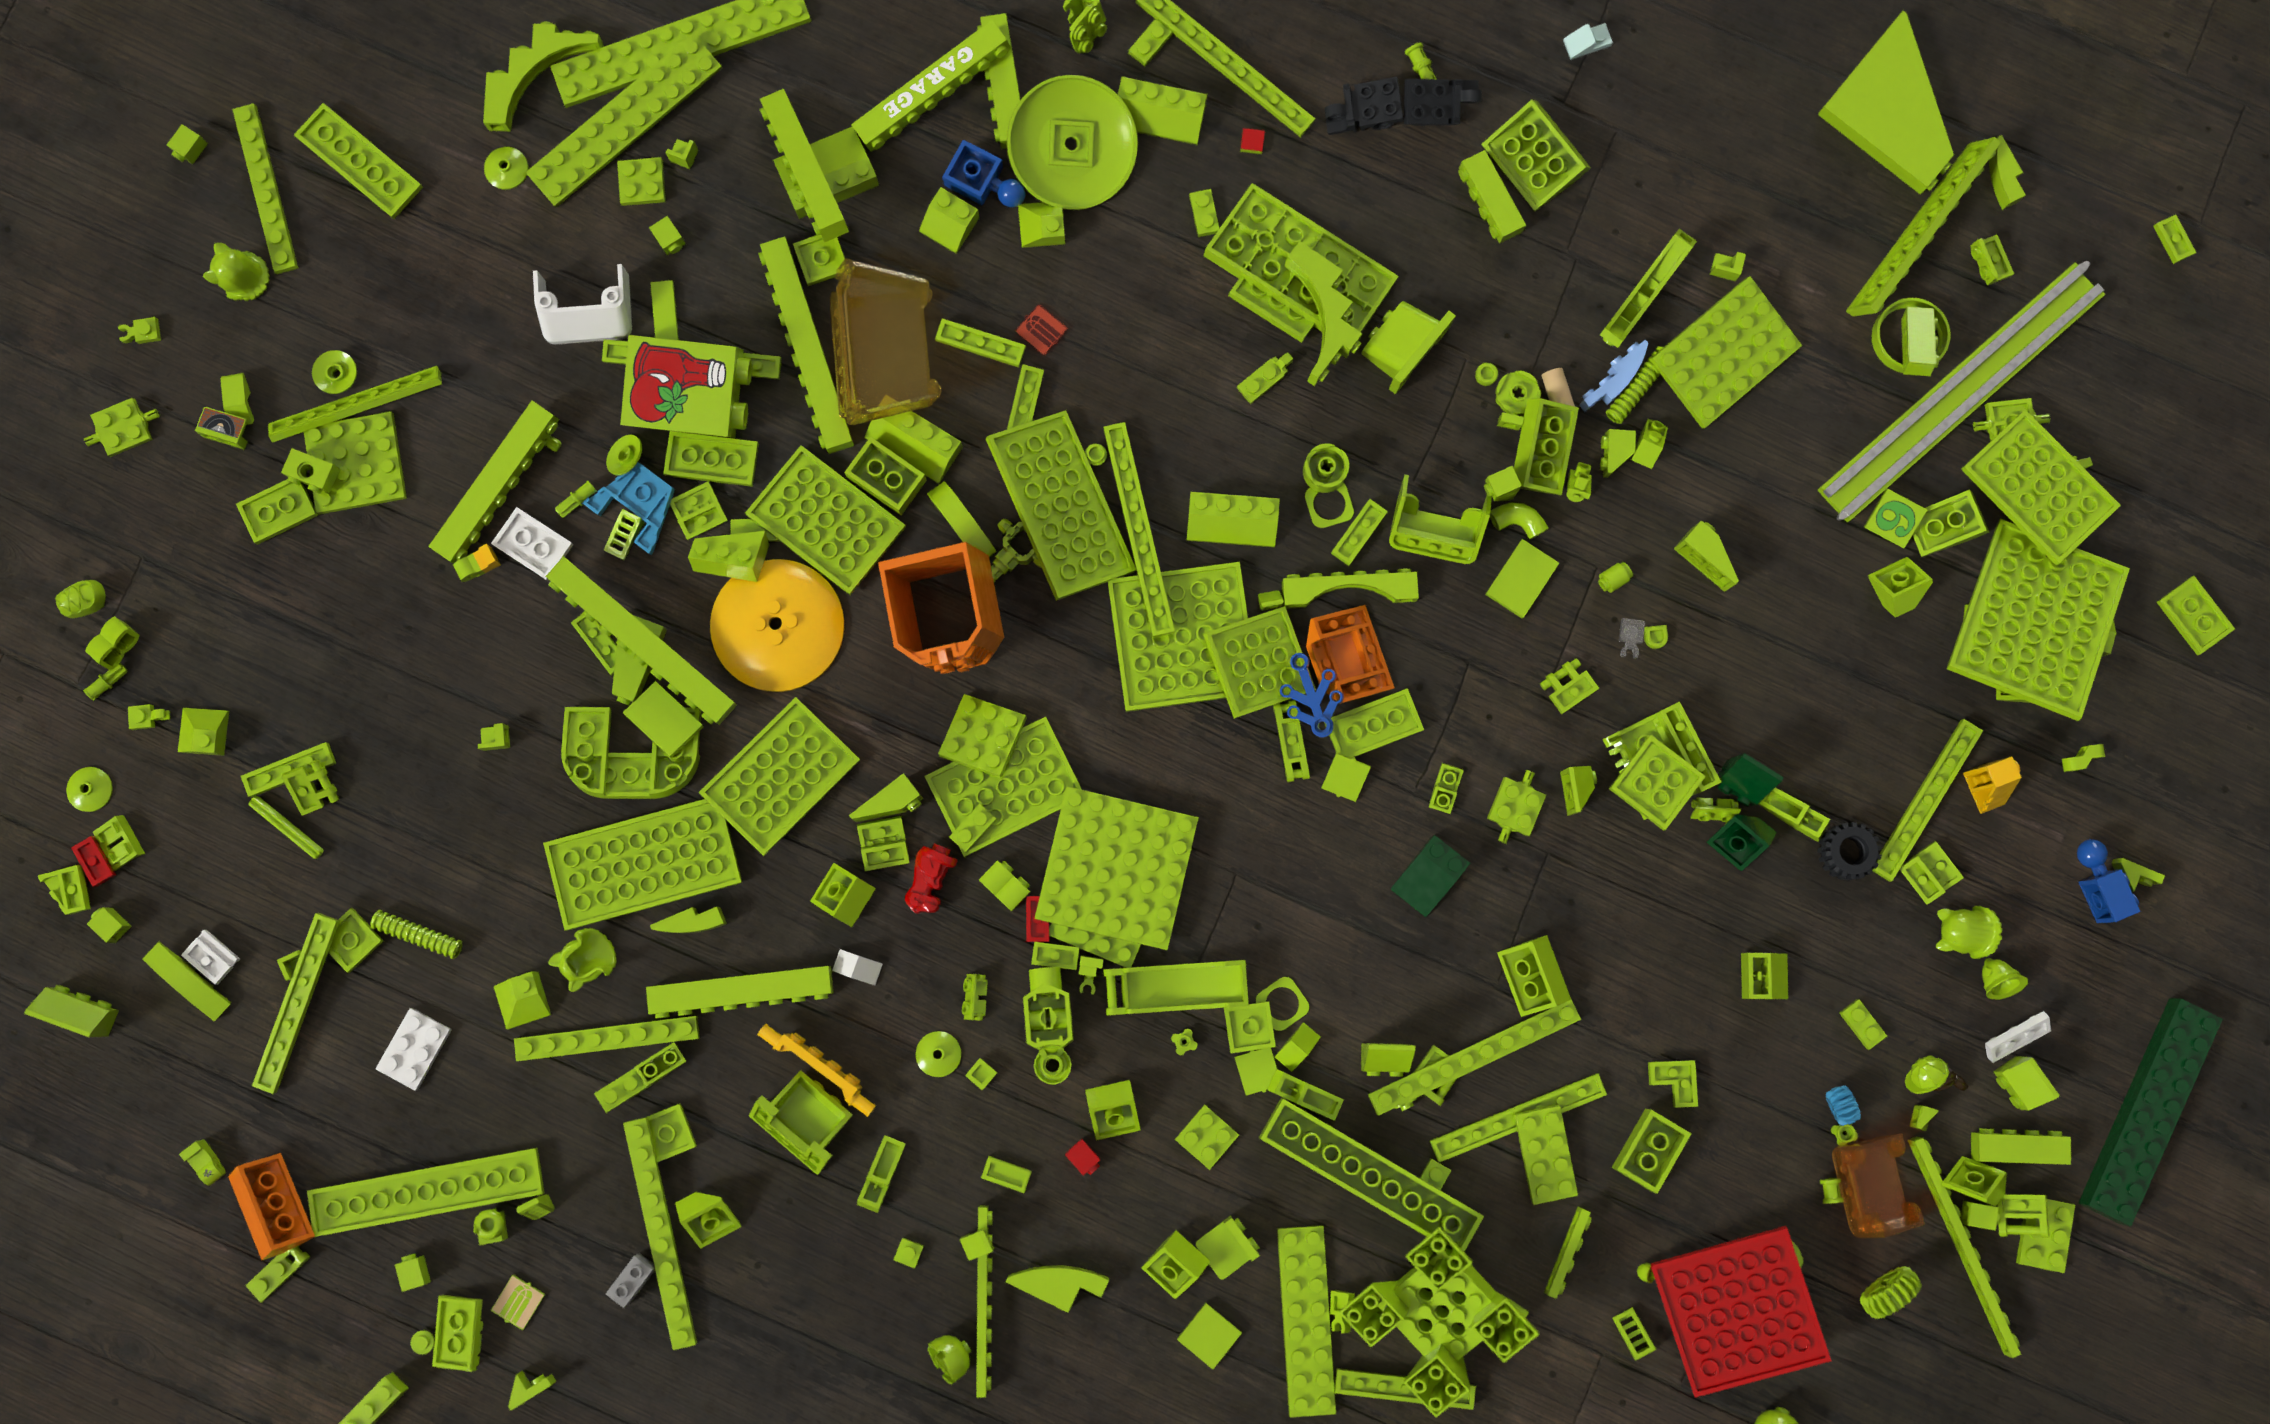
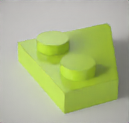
M81 865L38 875L40 882H45L51 890L49 894L58 902L60 909L65 915L91 909L84 871Z

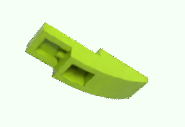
M673 1042L635 1066L634 1069L594 1093L607 1114L684 1064L686 1060Z

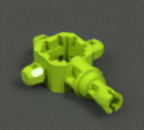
M1002 519L998 523L999 530L1003 534L1006 533V535L1003 537V549L995 556L996 559L992 562L991 570L994 582L1002 574L1005 575L1008 571L1011 572L1018 564L1028 565L1034 560L1033 563L1042 568L1034 549L1027 555L1021 556L1010 546V541L1023 530L1026 532L1022 522H1018L1014 527H1012L1013 524L1007 519Z

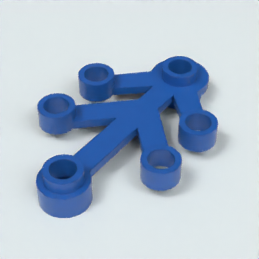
M1296 653L1291 657L1290 665L1294 670L1299 671L1306 695L1294 690L1293 686L1289 684L1281 686L1280 694L1285 698H1292L1310 707L1314 717L1302 712L1301 708L1295 705L1288 708L1287 715L1291 719H1299L1311 725L1312 732L1316 736L1327 737L1334 729V723L1331 719L1337 705L1344 699L1341 691H1332L1329 695L1330 702L1324 713L1322 712L1320 704L1330 683L1335 681L1336 672L1332 669L1324 670L1322 680L1315 692L1307 669L1309 658L1303 653ZM1299 658L1304 659V665L1301 667L1297 665ZM1327 672H1332L1333 678L1331 680L1326 679L1325 675ZM1285 687L1291 689L1289 695L1284 694L1283 690ZM1335 693L1340 694L1339 701L1333 700V695ZM1293 708L1298 710V714L1295 717L1291 715ZM1321 722L1326 723L1327 727L1325 730H1320L1319 724Z

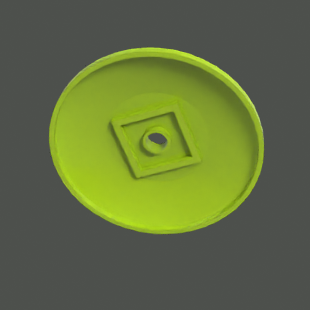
M1058 76L1036 85L1018 103L1008 126V157L1017 179L1035 198L1050 206H1062V209H1086L1111 198L1129 178L1137 156L1136 127L1126 104L1108 86L1085 76ZM1067 138L1076 140V149L1069 150L1066 148L1065 141Z

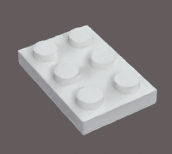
M517 507L491 543L547 581L549 579L545 576L563 556L567 555L574 545Z
M410 1008L378 1063L376 1070L417 1091L452 1029Z

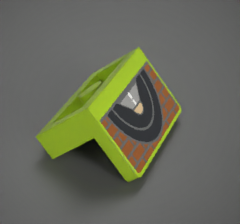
M208 407L203 408L195 429L199 435L244 450L248 442L242 437L247 424L245 418Z

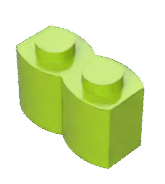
M114 616L104 624L100 634L89 642L85 652L98 664L108 670H112L122 661L125 652L129 651L137 643L140 635L128 624Z
M997 860L979 881L1012 912L1028 896L1030 891L1027 888L1030 885L1021 876L1018 879L1011 874L1014 869L1005 861L1000 863Z

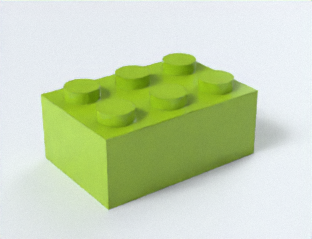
M872 437L868 439L844 472L850 481L899 515L904 513L927 481L924 473Z
M1645 1108L1612 1168L1647 1190L1658 1194L1691 1133L1655 1111Z

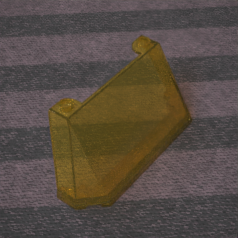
M845 258L836 272L835 279L839 280L836 287L837 290L832 292L830 297L839 416L846 418L848 424L856 425L931 406L940 397L941 386L936 379L930 380L924 319V308L932 298L929 280Z

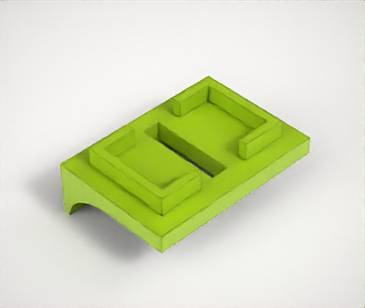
M124 815L114 816L93 831L114 871L134 858L145 854ZM123 837L124 840L110 849V845Z

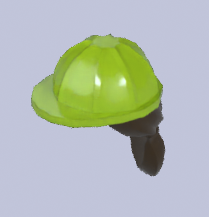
M1934 1056L1919 1058L1911 1066L1912 1069L1908 1072L1905 1079L1906 1087L1915 1094L1943 1091L1952 1085L1962 1091H1966L1969 1087L1965 1080L1954 1073L1942 1059L1935 1058Z

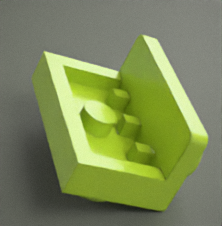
M1998 235L1986 239H1978L1970 246L1971 255L1979 265L1980 276L1987 285L2014 275Z

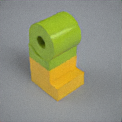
M488 544L479 547L478 551L459 559L453 564L461 582L479 577L501 565L493 548Z

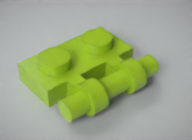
M1577 658L1571 662L1567 661L1564 663L1560 670L1554 674H1548L1546 679L1540 683L1543 690L1551 686L1554 688L1555 692L1549 698L1561 714L1599 689L1587 670L1580 675L1575 669L1581 666ZM1568 675L1572 680L1562 686L1559 680Z
M314 760L310 763L314 770L308 773L303 765L283 773L281 776L302 816L323 808L324 802L322 798L328 797L330 803L339 800L336 794L337 789L334 784H331L326 775L328 772L319 760ZM316 779L319 780L323 787L318 791L313 783V780Z

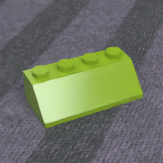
M1126 77L1121 78L1118 96L1129 109L1135 123L1136 132L1195 145L1198 144L1207 94Z
M887 395L875 411L864 437L867 440L872 437L938 484H940L963 448L960 440Z
M1541 398L1527 399L1514 470L1522 485L1521 489L1562 495L1579 410L1578 407Z
M1191 492L1187 541L1275 547L1280 499Z

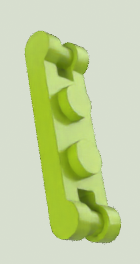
M1290 700L1286 704L1278 703L1273 705L1287 782H1293L1297 778H1302L1303 780L1310 779L1299 719L1291 718L1283 719L1282 713L1287 712L1290 706H1297L1295 700ZM1293 708L1291 715L1295 717L1298 714V710ZM1300 762L1301 769L1293 770L1292 764Z

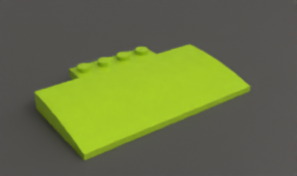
M1252 183L1204 252V257L1239 278L1228 296L1301 343L1313 326L1322 332L1321 319L1308 289L1297 276L1284 266L1289 254L1298 242L1301 241L1343 270L1340 277L1343 281L1336 291L1353 302L1350 307L1352 313L1346 322L1362 333L1399 276Z

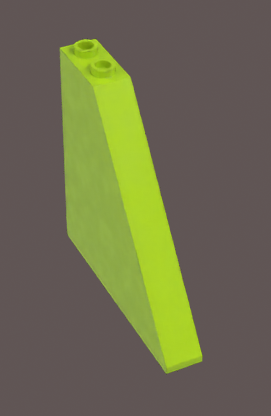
M1902 11L1818 115L1921 194L1926 188L1930 191L1938 182L1936 176L1939 173L1943 175L1951 166L1949 160L1953 157L1954 153L1907 13Z

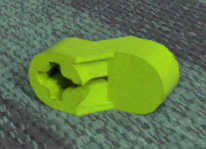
M2103 744L2081 747L2076 757L2062 759L2063 771L2083 770L2087 768L2091 759L2105 757Z

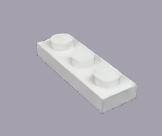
M2043 1011L2038 1015L2031 1016L2027 1021L2011 1027L2005 1033L1991 1038L1985 1043L1987 1058L1994 1063L2051 1032L2049 1016Z

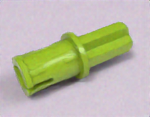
M586 481L574 493L570 492L571 495L555 508L556 512L562 518L566 517L579 505L583 506V501L596 493L597 490L589 481Z
M119 663L114 669L108 670L103 675H98L99 678L84 689V693L91 700H96L108 688L112 689V685L127 673L126 667Z

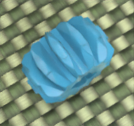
M1837 1086L1826 1092V1100L1838 1124L1843 1126L1850 1125L1860 1119L1861 1114L1858 1104L1847 1086Z

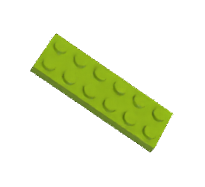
M324 103L294 134L297 139L393 219L398 216L423 188L418 181Z

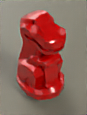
M935 843L932 848L923 846L918 851L915 859L914 881L912 887L905 895V902L916 914L921 912L935 913L939 910L941 901L938 897L931 895L932 889H942V880L946 876L948 869L955 867L958 862L956 858L949 856L950 849Z

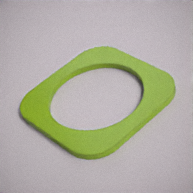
M1345 483L1337 489L1345 499V510L1341 516L1333 520L1323 519L1315 512L1313 502L1318 492L1311 488L1306 491L1305 500L1312 522L1316 527L1326 528L1349 521L1353 517L1354 509Z
M1289 977L1278 979L1256 996V1003L1266 1002L1269 993L1279 987L1289 988L1297 995L1299 1007L1292 1018L1277 1020L1271 1016L1273 1029L1277 1031L1285 1030L1309 1011L1308 1001Z

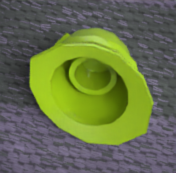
M1985 959L1982 979L1984 989L1986 990V997L1989 999L2000 1000L2011 997L2022 991L2028 984V978L2020 975L2017 970L2013 969L2006 962L2000 959Z

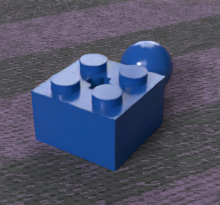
M965 140L961 142L942 176L945 187L982 206L991 190L998 193V198L1003 205L1011 208L1019 206L1024 201L1026 195L1024 186L1018 180L1007 179L1001 181L998 179L1003 170L1002 159Z
M2089 839L2079 845L2077 858L2083 866L2091 868L2094 875L2078 881L2096 923L2117 922L2139 913V901L2131 892L2127 875L2122 872V869L2108 871L2104 864L2108 857L2106 846L2098 840Z

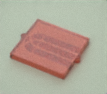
M1038 304L1029 315H1025V320L1017 327L1015 332L1045 356L1054 344H1058L1059 338L1068 328Z

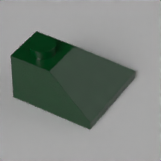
M1735 814L1707 840V843L1737 869L1743 871L1771 845L1777 832L1758 817Z

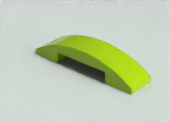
M945 481L927 493L928 497L939 512L942 513L962 542L969 543L989 555V557L997 552L974 518Z

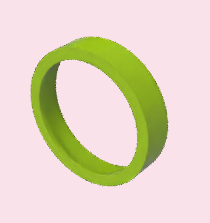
M1905 298L1898 300L1887 307L1874 323L1872 329L1874 351L1878 358L1894 371L1903 373V364L1892 359L1885 351L1880 339V326L1883 320L1896 310L1906 309L1907 307L1934 308V317L1938 319L1937 331L1939 341L1936 354L1939 355V360L1948 349L1950 343L1948 321L1937 306L1924 299Z

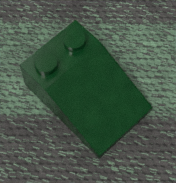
M1744 753L1726 760L1718 774L1721 783L1717 785L1718 790L1727 795L1733 794L1737 797L1739 803L1749 807V805H1758L1782 782L1784 777Z
M1433 835L1390 890L1424 917H1427L1459 879L1470 862L1437 836Z

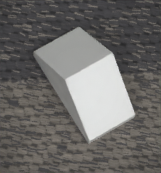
M840 949L832 971L876 985L883 964Z

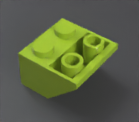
M1741 953L1742 999H1788L1787 954Z

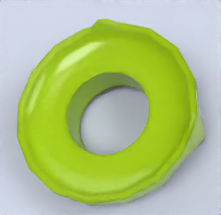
M492 1209L480 1212L474 1221V1233L485 1240L499 1237L504 1229L503 1216L498 1211ZM486 1218L494 1221V1228L490 1232L482 1228V1222Z

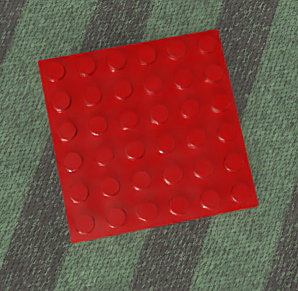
M1787 1226L1650 1263L1694 1397L1831 1361Z

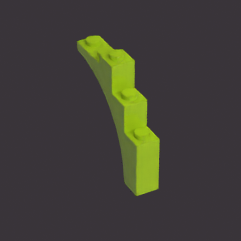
M551 22L533 24L532 49L527 46L510 48L509 72L496 70L494 73H486L483 123L489 131H511L514 112L528 85L552 64L572 55L602 48L603 42L599 34L591 31H586L583 34L572 31H562L560 33L556 25Z
M1678 229L1600 334L1608 345L1616 346L1617 348L1621 345L1696 244V240Z
M1299 241L1287 257L1284 266L1297 276L1308 289L1321 319V352L1307 381L1315 386L1319 380L1321 382L1325 380L1330 372L1328 368L1331 364L1335 366L1341 356L1347 358L1351 352L1353 354L1356 353L1362 344L1359 341L1362 333L1346 322L1352 313L1350 307L1353 302L1336 291L1343 281L1340 279L1343 270Z

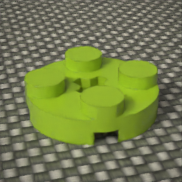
M1515 371L1506 374L1496 387V403L1505 412L1513 411L1517 412L1519 416H1524L1527 399H1538L1541 396L1536 378L1525 371ZM1522 389L1521 394L1524 395L1523 398L1514 397L1512 390Z

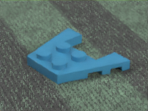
M637 462L633 469L626 474L616 477L615 481L606 487H602L594 496L584 500L583 504L601 516L615 498L647 523L634 540V543L652 555L675 489L641 463Z

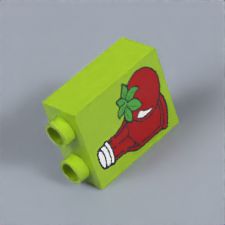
M628 335L620 425L735 438L736 429L745 430L747 426L748 404L739 402L740 384L750 385L753 368L752 359L743 358L744 350L734 346Z

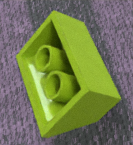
M1547 935L1497 952L1521 1017L1556 1007L1571 1000Z
M56 985L55 987H45L24 1013L86 1037H108L119 1010L111 1008V1003L101 1000L94 1002L90 1000L91 996L77 992L75 995L69 992V988Z

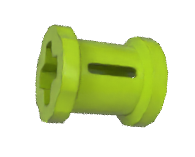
M1841 1178L1820 1179V1184H1823V1203L1844 1202L1839 1187Z

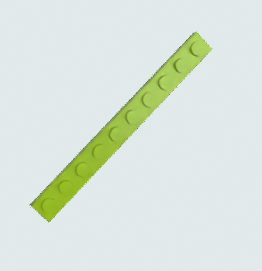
M1171 0L1135 1L1136 4L1173 31L1174 35L1300 138L1315 122L1313 116Z
M1122 422L1104 426L1103 430L1152 637L1156 638L1174 634L1173 621L1126 424Z
M1571 999L1368 1094L1377 1115H1381L1581 1020Z
M648 1117L627 1121L623 1125L672 1348L676 1350L697 1344Z
M1921 1137L1909 1139L1908 1143L2004 1355L2011 1358L2021 1355L2018 1349L2020 1343L2008 1327L2010 1321L1999 1307L2000 1299L1989 1285L1990 1277L1984 1268L1982 1269L1979 1260L1981 1258L1979 1252L1971 1245L1969 1240L1971 1238L1970 1232L1961 1223L1959 1208L1952 1203L1950 1198L1951 1190L1942 1186L1943 1180L1940 1176L1942 1171L1938 1163L1933 1161L1930 1154L1932 1152L1930 1144Z

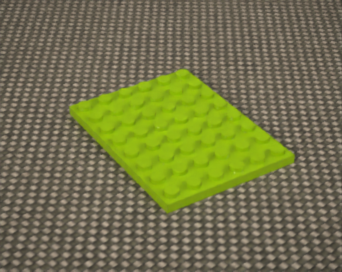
M2000 519L1995 528L1947 669L2079 721L2083 716L2130 568L2075 548L2060 564L2055 565L2015 524Z

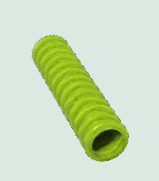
M1658 346L1656 348V352L1652 353V357L1656 353H1658L1663 347ZM1652 357L1648 358V362L1643 364V367L1635 374V378H1632L1627 388L1623 389V393L1619 394V399H1615V404H1611L1610 409H1607L1606 414L1611 421L1622 424L1623 419L1627 417V413L1632 411L1631 408L1636 406L1635 403L1640 401V398L1648 391V387H1651L1652 382L1656 381V377L1660 376L1659 371L1650 361Z
M378 910L372 917L371 929L377 928L379 932L391 933L393 937L397 936L398 939L404 938L406 942L410 941L411 944L417 943V946H424V949L430 948L432 952L437 951V954L443 953L445 957L450 956L451 959H455L462 949L461 940L455 941L454 937L442 936L440 932L436 933L435 930L429 931L427 927L423 928L422 925L416 926V923H410L409 920L403 921V918H396V915L390 916L388 912L383 913L382 910Z

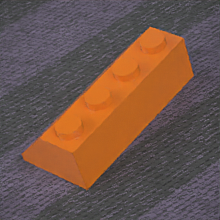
M281 1153L239 1165L228 1176L261 1260L283 1254L315 1237Z

